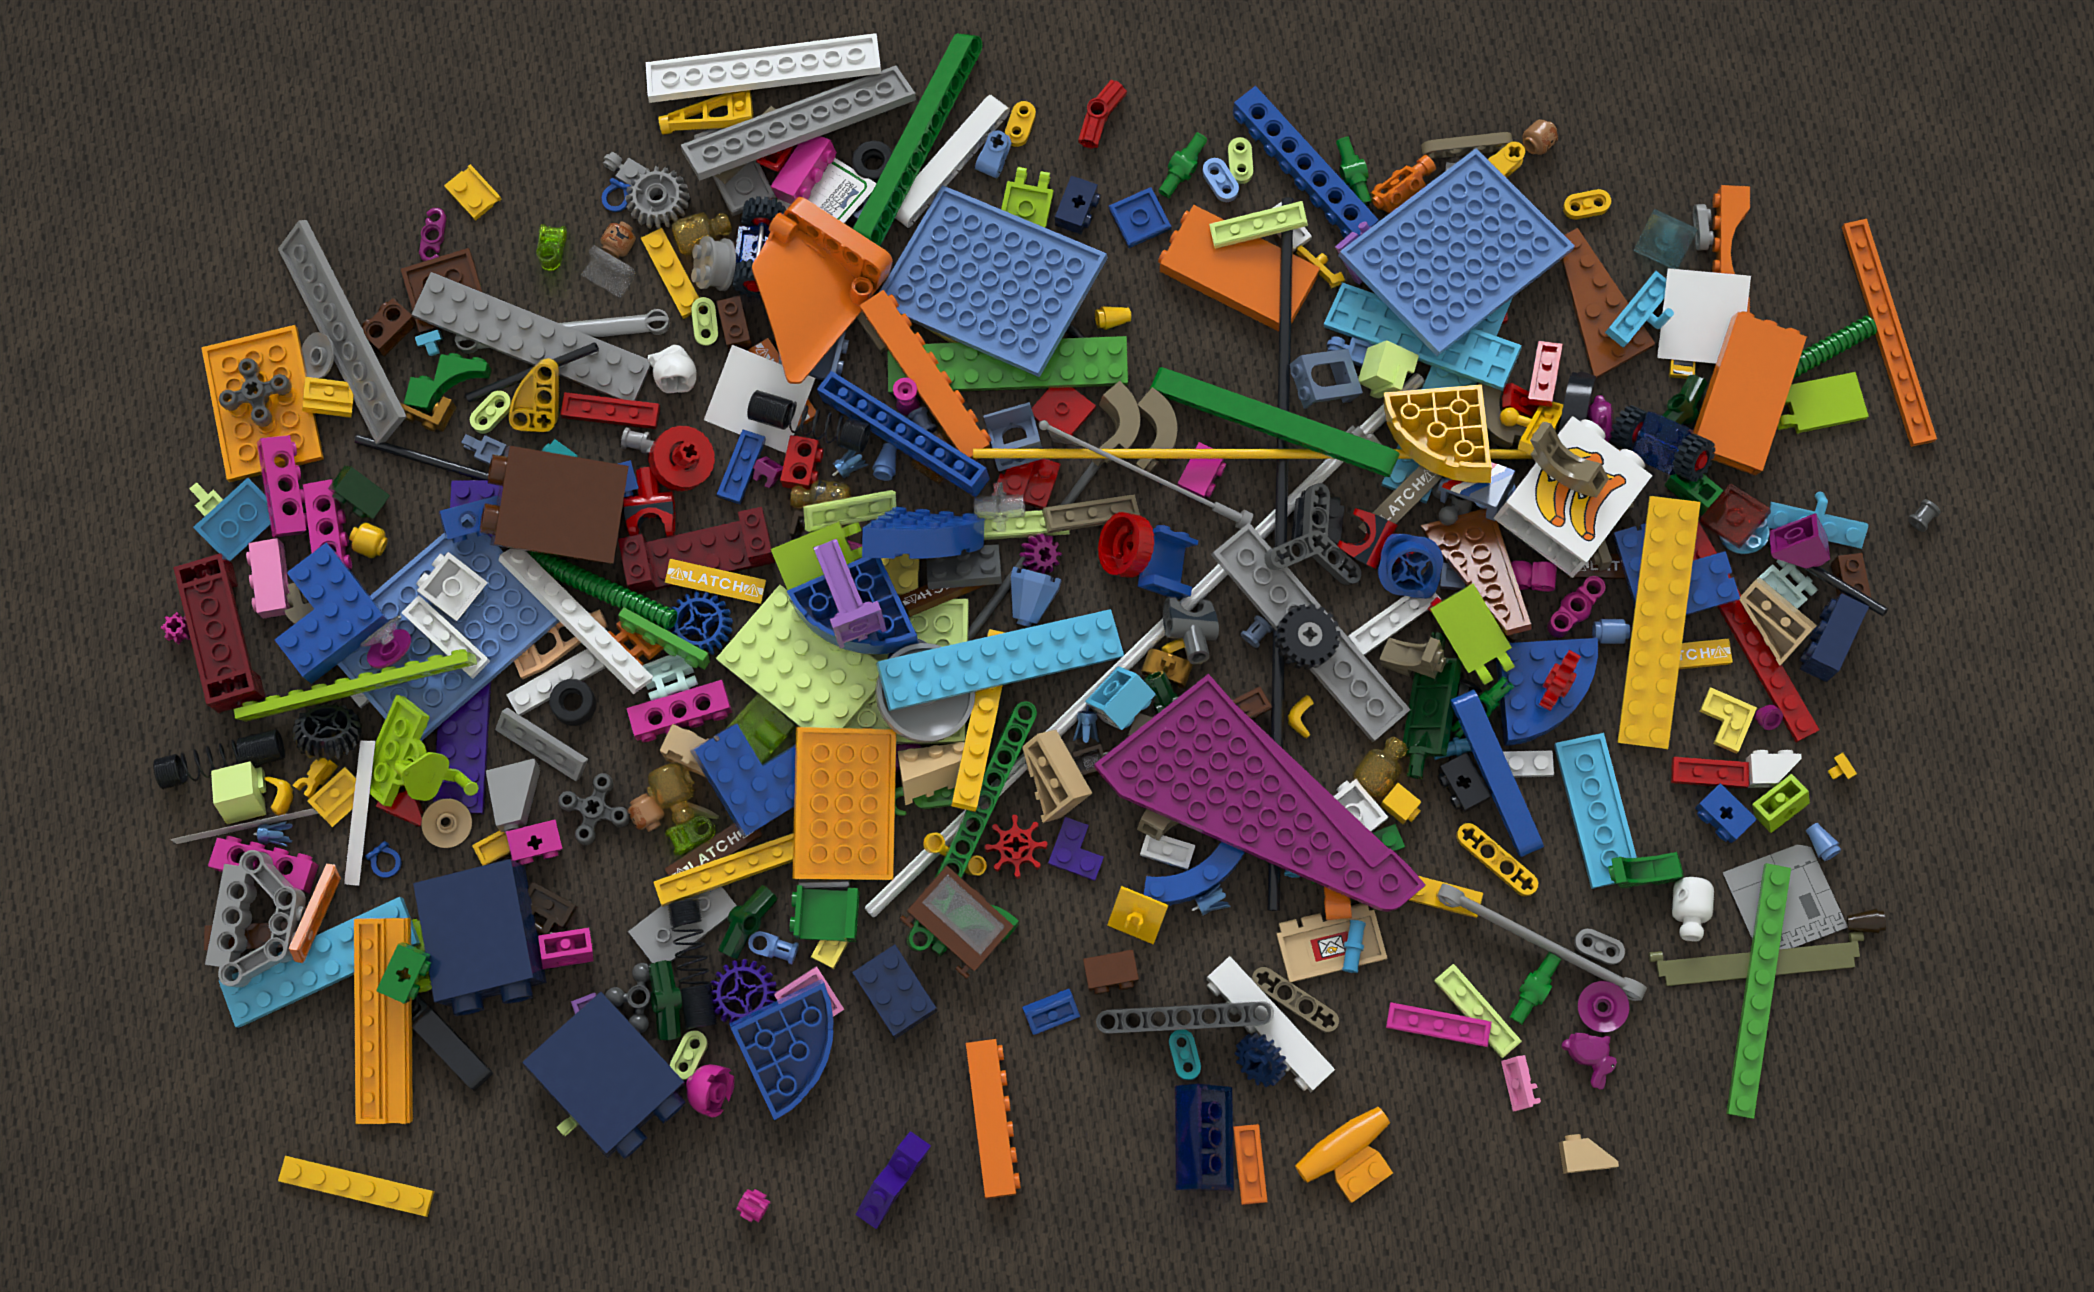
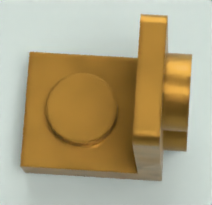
M444 396L440 402L435 404L432 417L400 403L407 416L405 420L422 422V426L432 432H435L436 429L444 432L456 409L453 401Z

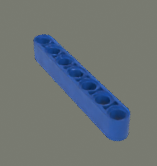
M1473 689L1451 699L1453 710L1519 857L1521 858L1543 848L1544 845L1477 693Z

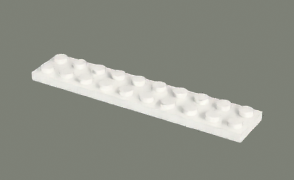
M877 34L646 62L649 103L881 74Z

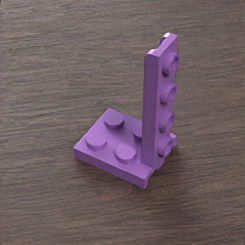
M837 539L813 547L839 612L834 618L830 619L839 648H843L844 643L854 639H858V641L867 639V634L880 629L882 632L887 631L878 601L862 603Z

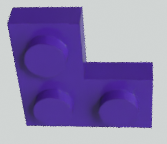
M1065 817L1048 865L1096 881L1104 857L1081 849L1089 825Z

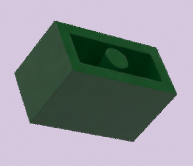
M346 465L328 488L334 493L332 497L343 505L348 503L353 507L351 511L362 519L365 517L373 519L390 496L353 467Z

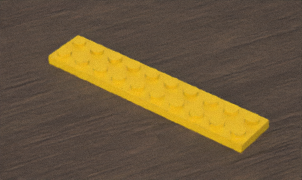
M1649 496L1618 743L1668 749L1700 502Z

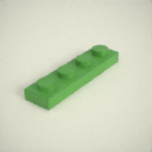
M624 607L619 613L621 627L631 634H634V632L640 634L647 643L651 645L658 644L664 647L663 649L666 653L674 657L678 655L684 658V661L694 668L699 666L705 670L710 663L709 655L706 651Z

